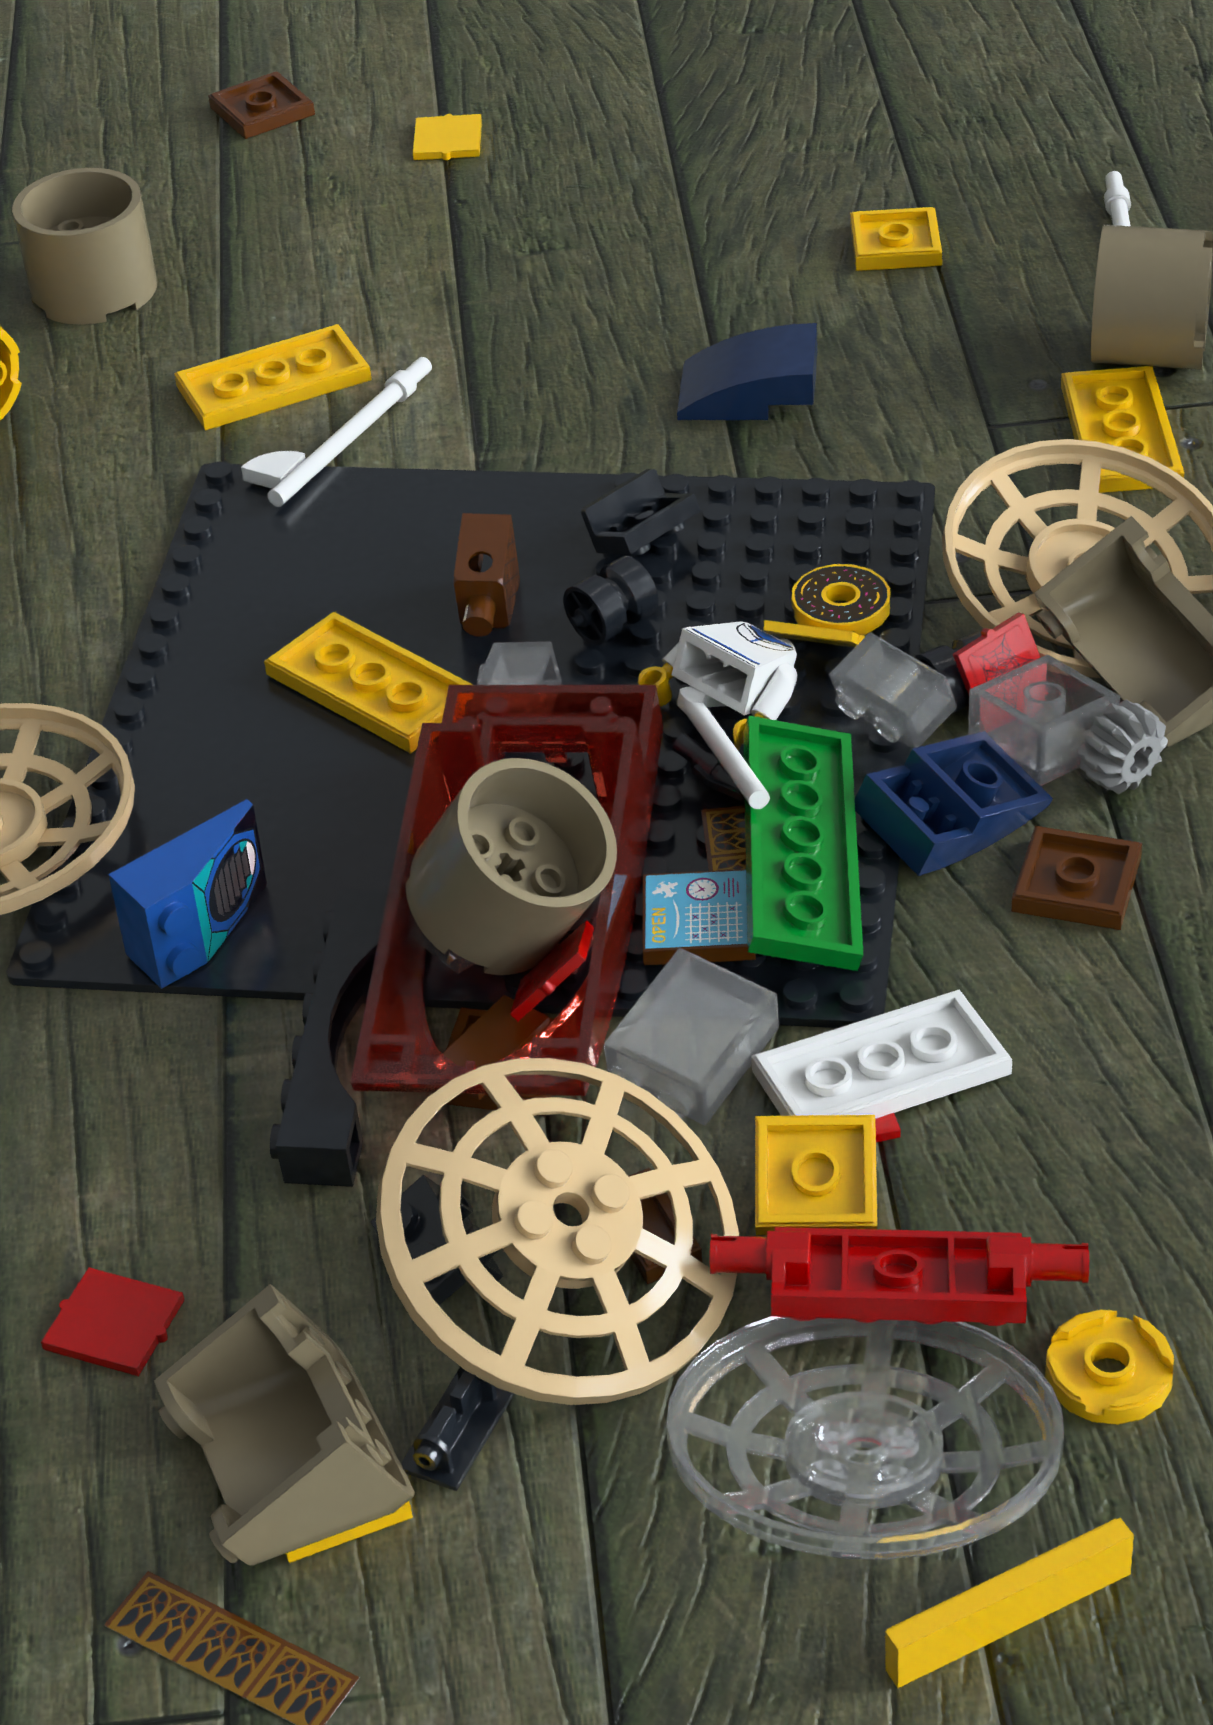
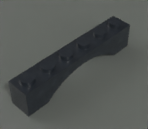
M339 889L334 910L326 911L323 921L325 947L324 951H317L315 953L313 961L315 988L313 993L305 994L302 1010L305 1028L303 1036H295L292 1046L294 1073L292 1079H285L282 1085L281 1109L283 1118L281 1124H273L270 1134V1155L272 1159H279L284 1183L353 1187L363 1137L356 1103L344 1089L336 1073L338 1050L347 1026L360 1006L382 983L402 969L410 933L404 891Z

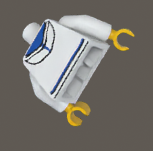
M739 621L682 628L679 642L662 659L664 665L662 667H648L642 670L639 674L638 684L642 698H647L650 695L655 707H662L672 699L673 695L669 680L675 677L743 715L751 713L755 717L777 720L790 700L797 681V672L794 668L797 653L794 645L788 639H778L746 622ZM747 719L740 720L733 728L734 746L737 750L744 743V728Z

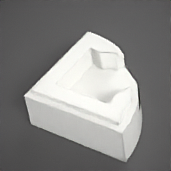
M278 451L253 458L241 467L243 480L273 489L305 460V453Z

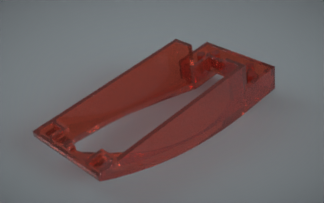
M449 685L442 723H422L350 1082L353 1091L434 1093L452 1079L477 1069L475 1061H466L465 1067L456 1065L438 1050L431 1037L424 999V967L428 939L417 925L411 913L406 895V882L410 878L411 865L417 849L468 779L481 767L504 759L505 752H544L547 762H567V752H588L597 800L606 812L614 830L617 860L613 875L600 894L588 976L567 1006L542 1032L533 1037L524 1047L498 1062L512 1059L553 1058L597 1067L624 969L647 847L663 733V721L656 685ZM546 1074L512 1075L506 1077L519 1095L586 1096L590 1086L589 1083L581 1080ZM480 1083L462 1092L488 1094Z

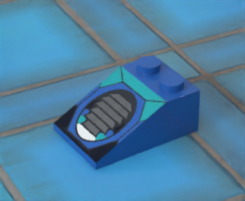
M248 799L108 874L125 953L161 989L208 963L267 885L254 805Z

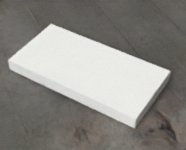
M960 990L751 1056L752 1072L781 1116L875 1115L876 1119L1012 1074V1058Z

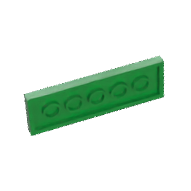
M748 716L744 728V760L767 790L770 800L765 807L754 809L745 799L747 952L858 971L863 958V938L851 734Z

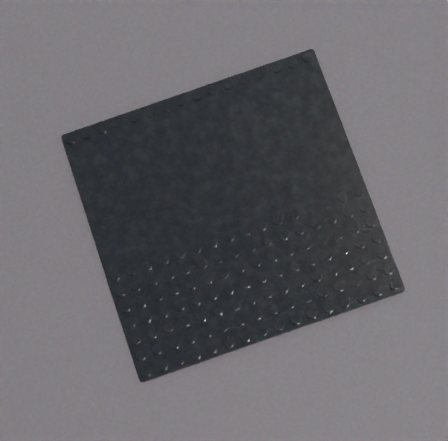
M222 461L204 464L201 466L101 724L118 739L128 756L135 784L134 805L129 820L114 846L92 869L69 886L32 904L7 968L8 980L14 986L304 1001L306 993L314 992V956L317 951H324V916L326 911L334 910L338 890L404 891L410 933L402 969L382 983L363 1004L488 1010L503 995L515 999L521 979L532 969L510 975L484 973V966L470 962L449 949L443 954L427 939L417 925L408 904L406 882L410 878L411 865L417 849L468 779L477 770L489 763L502 759L524 758L540 761L559 768L584 785L606 812L614 830L617 845V860L613 875L606 887L601 891V893L609 897L610 903L603 917L605 924L603 929L604 937L599 957L576 983H560L550 995L546 996L533 1008L540 1013L823 1028H840L884 1014L900 857L856 811L863 958L858 971L756 954V960L644 965L643 874L709 871L701 810L745 805V800L740 801L726 794L713 791L712 788H708L692 773L691 763L673 751L675 741L683 733L701 745L707 744L688 716L677 706L679 690L690 685L673 677L669 680L673 695L672 699L662 707H655L650 695L647 698H642L638 678L642 670L648 667H662L664 665L662 659L679 642L682 628L741 621L764 631L765 620L798 624L794 618L791 597L792 588L801 576L815 568L832 564H854L873 570L882 576L890 587V615L880 627L864 635L867 639L865 649L788 639L794 645L797 653L794 663L797 681L790 700L777 718V721L851 734L854 796L856 797L866 774L904 765L910 754L916 699L913 690L915 686L912 679L911 665L913 658L920 654L935 504V486L931 483H921L915 480L881 482L869 479L845 481L825 480L823 478L779 479L772 476L734 478L727 475L715 477L684 476L681 474L658 475L665 493L695 494L701 511L684 521L686 525L684 529L669 536L656 538L650 542L651 548L647 552L632 557L644 566L654 581L659 601L657 610L635 624L623 625L619 634L601 645H592L585 641L571 625L564 609V592L567 588L586 577L599 576L600 570L604 566L622 557L623 554L596 553L582 518L581 509L638 475L636 473L588 474L325 466L281 507H276L268 499V492L272 490L271 488L243 480L241 467L244 464H229ZM462 514H507L512 516L520 574L511 622L506 628H492L491 633L486 636H473L468 634L463 629V625L460 624L454 589V570ZM485 554L481 572L487 571L493 563L492 558ZM835 601V603H846V602H848V601ZM336 612L477 686L480 701L410 754L266 675L264 661L329 614ZM770 634L778 639H782L781 637ZM728 706L707 707L733 744V728L735 724L740 720L748 719V716H753L751 713L743 715ZM744 743L741 745L740 749L738 750L739 753L741 754V756H742L743 758H744ZM94 749L91 750L86 766L100 755ZM111 768L87 787L92 805L90 825L112 820L118 808L121 793L117 776ZM248 799L254 805L267 885L208 963L161 989L125 953L108 874ZM74 800L71 802L62 828L74 826L76 818ZM95 841L80 843L76 851L61 866L42 878V880L63 869L83 854ZM63 845L54 846V849H53V852H52V854H51V857H52Z

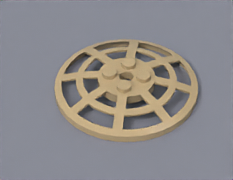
M1074 439L1038 441L1014 447L990 458L976 468L958 488L949 506L942 535L943 561L950 584L962 605L982 628L993 629L1016 613H1023L1033 634L1051 643L1073 649L1074 658L1060 655L1036 645L1043 665L1058 671L1084 677L1101 678L1062 634L1054 639L1041 623L1032 618V616L1042 611L1035 592L1115 529L1110 525L1096 521L1097 510H1101L1124 520L1132 515L1148 532L1149 537L1144 541L1145 548L1154 543L1167 560L1171 573L1191 594L1213 593V575L1188 576V569L1182 552L1168 533L1171 528L1188 515L1199 527L1213 552V505L1195 486L1175 471L1150 457L1123 447L1097 441ZM1043 465H1081L1079 490H1051L1034 494L1027 498L1021 495L1008 476L1017 471ZM1101 468L1139 480L1161 492L1173 502L1152 518L1128 502L1099 493ZM992 485L1008 509L993 523L984 545L959 535L958 529L968 507L982 491ZM1077 506L1076 519L1058 521L1049 526L1035 513L1052 507ZM1017 522L1034 539L1028 557L999 550L1004 536ZM956 552L984 564V573L989 588L1002 608L988 612L972 594L960 573ZM999 568L1026 575V580L1033 594L1015 602L1002 582Z
M34 703L0 704V730H19L13 752L0 753V770H6L3 778H0V873L8 881L0 885V915L39 902L72 884L92 869L109 852L127 825L134 805L135 784L128 756L117 738L101 724L83 714L60 707ZM45 731L76 739L91 747L100 755L75 774L70 768L55 760L34 755L40 732ZM112 768L117 776L121 793L118 808L112 820L90 825L92 805L87 787ZM29 771L47 776L61 785L40 797L33 788L24 784L23 781ZM73 798L76 806L74 826L47 829L46 814ZM95 841L83 854L63 869L41 880L61 866L76 851L80 843ZM63 845L49 860L31 872L21 863L40 846Z
M553 1058L512 1059L484 1065L452 1079L428 1096L404 1124L386 1158L378 1186L376 1224L381 1256L393 1289L415 1324L440 1351L464 1370L491 1385L532 1400L566 1405L608 1403L641 1394L661 1384L695 1358L719 1327L733 1297L737 1273L710 1274L708 1266L690 1255L693 1245V1220L689 1200L684 1188L708 1184L718 1207L723 1235L739 1236V1230L732 1198L718 1166L699 1137L673 1110L648 1091L616 1074L584 1063ZM546 1074L581 1080L600 1088L594 1105L585 1101L561 1097L522 1100L506 1077L512 1075ZM479 1083L499 1108L475 1123L460 1139L453 1152L416 1143L423 1128L442 1106L464 1090ZM622 1098L638 1105L664 1125L689 1152L694 1161L672 1165L667 1156L648 1135L628 1120L617 1115ZM561 1114L589 1120L581 1144L549 1142L534 1116ZM510 1124L525 1149V1152L517 1157L507 1170L471 1158L487 1137ZM612 1131L620 1134L633 1144L648 1159L655 1170L628 1177L617 1163L604 1154ZM406 1166L443 1175L440 1185L439 1213L443 1235L447 1244L415 1259L411 1258L405 1242L401 1216L402 1180ZM462 1181L495 1192L492 1204L493 1224L470 1234L465 1232L460 1209ZM668 1193L675 1220L674 1245L642 1228L643 1211L640 1200ZM566 1203L575 1207L581 1215L582 1224L579 1226L563 1224L555 1216L553 1205ZM503 1249L517 1267L532 1277L524 1298L521 1299L497 1282L482 1265L479 1258ZM635 1252L665 1268V1271L660 1280L648 1293L629 1305L616 1273L625 1265L631 1254ZM455 1268H459L467 1282L485 1301L503 1315L514 1320L501 1355L482 1346L459 1328L434 1301L424 1283ZM682 1279L711 1297L712 1300L706 1313L690 1334L666 1354L649 1362L637 1324L645 1321L658 1311L674 1293ZM594 1286L605 1314L573 1316L554 1313L547 1309L556 1287L580 1289ZM538 1331L570 1338L603 1337L613 1334L625 1371L610 1375L576 1377L542 1372L527 1367L525 1364Z

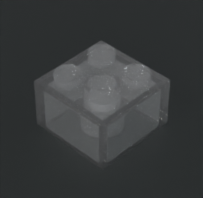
M1047 654L970 689L968 735L985 731L1042 786L1079 768L1081 758L1077 754V750L1085 742V737L1082 735L1083 732L1092 727L1094 716L1101 717L1110 703L1118 705L1120 703V695Z

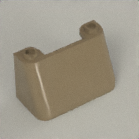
M1131 515L1035 592L1037 601L1042 609L1036 616L1054 639L1062 634L1122 701L1127 699L1132 703H1138L1158 716L1159 721L1166 725L1164 736L1168 739L1166 747L1169 748L1213 724V616L1171 573L1167 560L1161 554L1157 556L1149 546L1145 548L1144 541L1149 537L1148 532Z
M271 1284L154 1380L161 1400L164 1403V1406L159 1409L162 1420L178 1438L184 1439L189 1435L201 1445L223 1496L225 1504L219 1506L211 1514L214 1529L209 1532V1536L216 1549L230 1563L235 1564L240 1559L247 1565L254 1566L393 1514L414 1497L413 1487L347 1357L321 1328Z

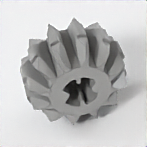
M1127 699L1118 705L1110 703L1101 717L1094 716V724L1082 734L1085 737V742L1077 750V754L1081 758L1079 768L1086 773L1088 778L1107 790H1112L1118 794L1124 792L1127 788L1135 790L1143 777H1151V769L1154 765L1162 761L1159 754L1168 743V739L1164 736L1166 725L1159 721L1158 716L1138 703H1132Z

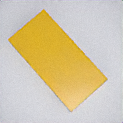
M339 324L174 373L177 388L205 431L372 380L370 366Z
M1144 366L1061 373V389L1075 440L1097 441L1129 449L1154 459L1184 478L1183 466L1153 367ZM1101 468L1099 493L1154 489L1129 476Z
M336 612L329 614L264 661L266 675L410 754L480 701L477 686Z

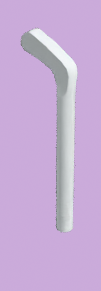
M692 686L681 688L679 690L677 706L691 720L749 805L754 809L765 807L770 800L767 790L707 708L726 705Z

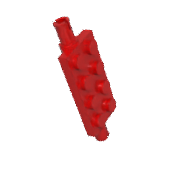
M775 1227V1231H767V1237L717 1236V1234H711L710 1274H766V1280H772L771 1317H789L797 1321H810L816 1318L853 1319L863 1323H871L878 1320H908L923 1324H938L943 1321L979 1322L988 1326H1000L1006 1323L1026 1324V1287H1031L1032 1280L1088 1283L1089 1246L1088 1243H1031V1237H1022V1233Z

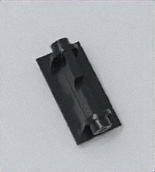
M460 1366L403 1459L401 1465L405 1473L457 1491L513 1398L514 1393L499 1389L478 1378L476 1375L467 1372Z

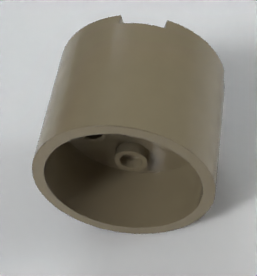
M105 168L70 169L45 176L31 183L15 198L12 213L32 304L35 303L45 310L48 319L78 325L107 322L106 314L116 312L128 306L137 310L154 295L157 288V276L141 190L137 182L130 176Z
M1103 225L1099 244L1091 332L1092 363L1203 369V352H1205L1211 295L1213 231Z
M509 758L489 763L477 770L468 779L417 849L411 865L410 878L406 882V895L411 913L423 934L438 950L445 954L449 949L470 962L484 966V973L510 975L532 969L550 954L610 881L617 860L614 830L606 812L594 795L578 780L559 768L547 763L524 758Z

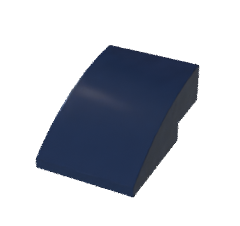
M817 323L775 326L743 333L707 347L685 360L682 371L677 420H768L770 405H814L818 354Z
M983 731L912 748L904 765L866 774L855 797V811L918 876L959 862L1001 840L1046 809L1053 798Z

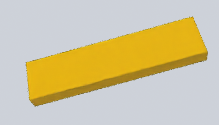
M1121 1517L1115 1518L887 1628L885 1631L886 1672L896 1687L900 1688L1131 1575L1134 1534Z

